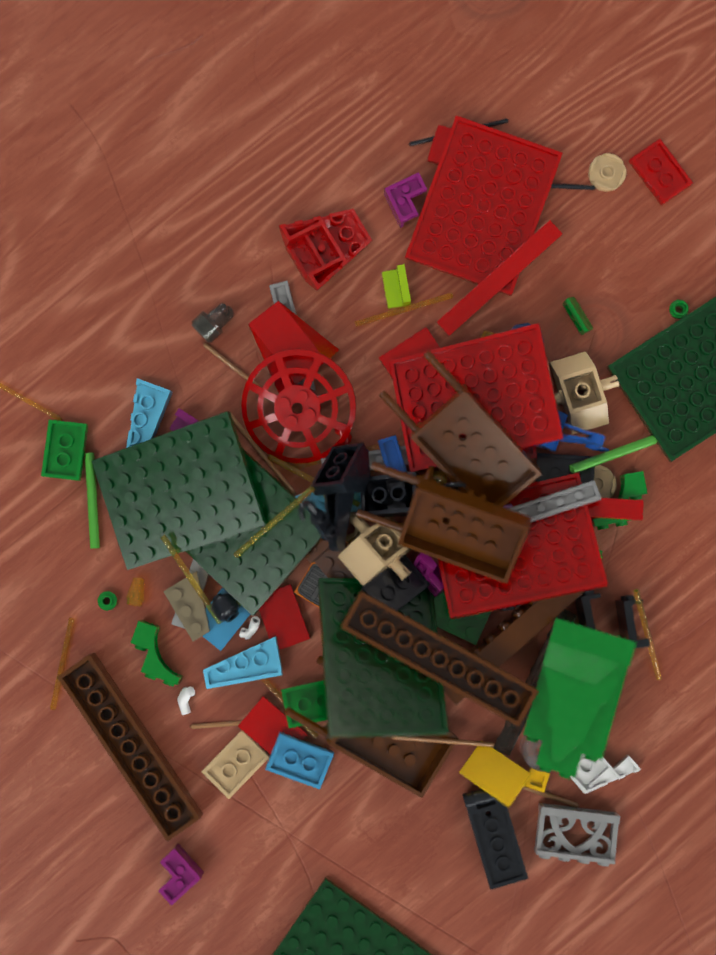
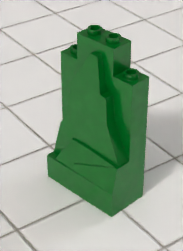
M556 618L536 687L538 693L532 702L523 735L527 736L526 740L538 743V740L542 741L536 765L539 766L540 770L548 773L553 770L559 772L558 776L570 779L576 776L582 754L585 755V759L597 762V759L602 760L636 642Z

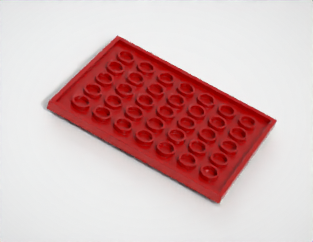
M456 115L405 259L479 284L534 235L563 153ZM519 274L499 292L512 296Z
M539 323L430 350L461 385H467L468 391L495 420L499 421L500 425L508 431V434L521 448L564 439ZM426 352L389 361L397 404L416 424L419 422L423 423L457 393L423 356ZM400 419L410 472L428 470L429 466L437 468L438 466L411 439L412 430ZM463 433L459 435V437L464 438L466 436Z
M579 473L531 483L507 504L511 503L514 507L581 485ZM587 504L531 522L507 584L438 559L450 619L608 586Z

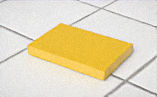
M477 746L459 772L508 808L531 776V773L494 748Z

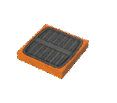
M313 562L294 593L319 608L318 579L328 577Z

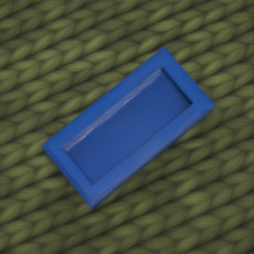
M396 435L378 440L385 466L404 473L407 472Z

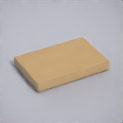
M241 730L201 772L230 799L269 759L270 755Z

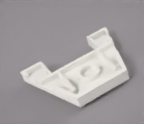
M582 754L575 778L571 777V779L586 794L608 785V783L614 780L622 779L628 774L636 773L641 769L628 754L613 768L604 757L602 760L597 759V762L585 759V755Z

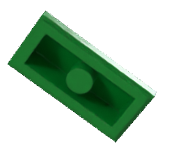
M567 298L563 302V307L579 333L584 335L591 331L593 326L576 298Z

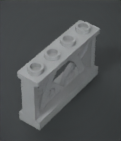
M539 803L534 851L543 859L558 857L561 861L568 862L570 859H576L579 863L589 864L590 861L597 862L601 866L615 864L620 815L611 811ZM545 815H548L552 828L544 830ZM563 818H567L569 821L566 826L559 827V825H564L561 822V820ZM576 819H580L583 829L591 836L580 845L574 847L564 837L562 832L569 830L575 824ZM588 822H594V826L591 828L596 829L595 831L588 829ZM608 823H611L610 838L602 835ZM549 833H555L556 836H552L548 840V842L554 841L555 846L551 848L546 847L543 844V838ZM599 838L605 840L608 844V850L604 854L596 852L597 847L603 848L602 844L598 842ZM563 845L567 850H563L560 848Z

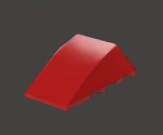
M354 209L331 213L323 217L317 216L310 220H299L292 224L279 225L287 252L305 282L316 291L372 242L370 235Z
M277 301L248 324L264 360L277 352L288 349L313 350L329 358L339 351L337 347L280 301ZM301 355L283 357L286 369L292 367L310 369L315 359ZM275 361L267 365L271 377L279 372ZM299 373L288 374L292 385L298 384L307 377V375ZM279 378L274 382L278 393H280L285 388L282 379Z

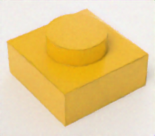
M530 766L529 773H531V776L526 782L525 787L544 793L550 773Z

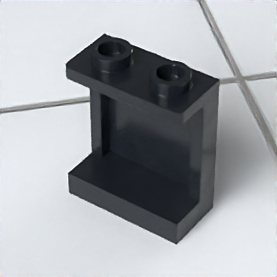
M587 590L575 599L580 626L595 630L590 600L600 598L601 593Z
M637 595L620 596L621 600H615L620 638L636 642L635 648L650 647L648 638L636 636L632 606L633 604L643 603V599L637 598Z

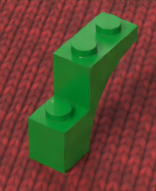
M643 471L620 476L621 486L617 499H629L630 497L631 500L642 499V495L648 494ZM607 518L591 519L593 527L597 526V530L609 528L608 524L616 523V527L628 525L627 521H630Z
M144 620L138 621L130 643L134 644V648L146 651L148 649L141 672L145 673L146 678L164 680L163 683L168 686L174 687L175 684H180L183 676L173 671L164 662L158 647L160 626Z

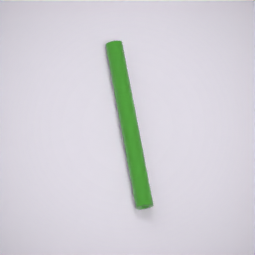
M651 435L569 465V469L574 474L655 445L657 440Z
M85 453L90 549L100 548L96 474L92 464V460H95L94 453Z

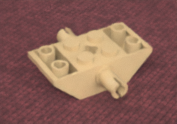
M586 351L549 362L558 393L555 394L557 405H563L564 412L568 415V424L586 431L609 424L608 406L604 391L619 387V381H616L618 379L617 376L613 375L612 377L600 380L596 367ZM578 388H579L580 391H582V390L584 391V393L582 394V396H581L580 394H578V392H577ZM571 430L572 435L578 433V432H575V431H572V430Z
M357 516L351 520L350 523L355 526L361 535L342 551L338 558L362 586H365L387 568H392L401 581L411 574L400 561L401 557L412 550L398 545L401 532L379 524L370 527L364 519ZM385 517L388 520L397 522L393 517Z

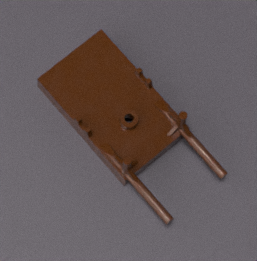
M427 351L423 356L457 392L423 423L419 422L417 424L385 390L379 396L412 430L411 439L452 482L467 484V487H459L462 493L467 494L469 490H473L475 496L480 497L481 494L486 495L487 502L503 507L542 475L541 470L512 439L508 431L500 425L499 421L495 420L468 391L467 385H461L430 351ZM463 433L466 436L464 438L459 437V435Z
M374 461L372 462L370 469L417 485L404 523H397L358 509L357 517L401 532L398 545L507 584L529 531L532 517L487 502L486 495L481 494L480 497H477L473 494V490H469L465 494L438 484L433 479L434 466H429L425 475L413 476Z
M319 656L316 663L323 666V657ZM287 707L284 712L285 715L324 736L327 743L333 748L423 798L455 745L392 739L391 736L328 738L327 725L322 727L290 707ZM448 730V734H447V735H428V736H423V737L459 739L453 732H451V731H449V730Z

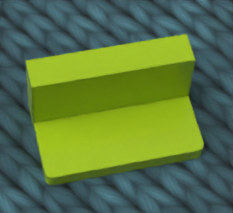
M405 264L397 265L395 270L382 272L388 309L410 306L411 298Z

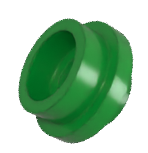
M675 300L669 307L671 316L676 319L685 317L689 311L688 304L683 300ZM676 307L681 308L680 313L676 311Z
M105 591L99 595L98 605L103 610H112L117 605V597L113 592ZM106 597L110 599L108 605L104 603Z

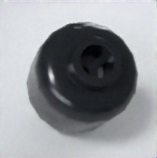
M219 593L213 597L210 609L219 621L231 622L239 615V604L229 593Z

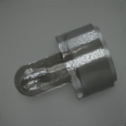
M220 303L208 314L202 311L191 322V325L208 343H212L223 332L221 328L233 318L234 310L230 306Z

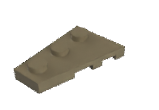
M198 571L163 591L192 641L210 632Z

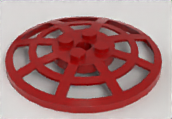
M288 349L267 357L250 374L242 393V417L251 438L267 454L285 462L297 464L311 463L327 457L331 448L321 453L316 443L322 441L331 432L332 428L343 431L341 438L332 447L341 446L345 442L355 421L356 396L348 376L332 359L313 350ZM301 355L315 359L310 369L301 367L286 369L283 357ZM273 361L276 362L279 372L270 377L263 387L252 383L265 366ZM322 362L338 374L344 386L333 390L330 383L317 373ZM299 373L305 374L307 377L303 385H292L288 374ZM281 378L285 388L278 395L268 391L272 383ZM314 378L326 388L327 393L318 396L310 388ZM249 390L259 395L257 405L259 419L250 422L247 416V396ZM348 393L350 402L347 424L336 421L338 416L337 397ZM264 398L274 402L275 413L264 416ZM328 400L332 402L331 418L320 414L321 403ZM294 403H300L303 406L301 413L294 412L292 408ZM278 420L285 427L281 437L272 431L268 423ZM316 421L327 425L326 429L319 436L313 437L310 427ZM263 426L268 435L279 442L275 452L258 439L253 431L254 428ZM292 431H302L306 441L293 442L288 439ZM285 446L295 448L309 446L313 457L291 458L282 454Z

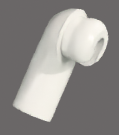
M253 616L248 629L242 627L239 636L245 638V640L250 639L259 628L260 618Z
M192 686L184 687L177 698L182 715L191 713L188 701L191 696L195 695V690Z

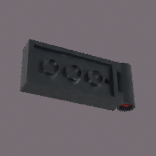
M481 788L462 794L490 890L528 879L507 806Z

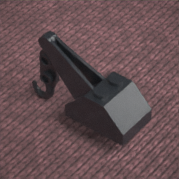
M364 443L332 447L310 485V489L315 496H324L326 513L316 507L310 500H303L299 504L298 514L302 521L305 520L303 512L306 507L311 514V523L318 530L321 537L328 541L332 552L344 550L354 494L364 492L371 479L369 451Z
M407 472V474L419 476L417 472ZM389 475L370 476L371 479L366 489L360 493L361 510L383 518L407 516L417 485ZM449 482L445 483L444 486L461 492L459 487H467V484Z

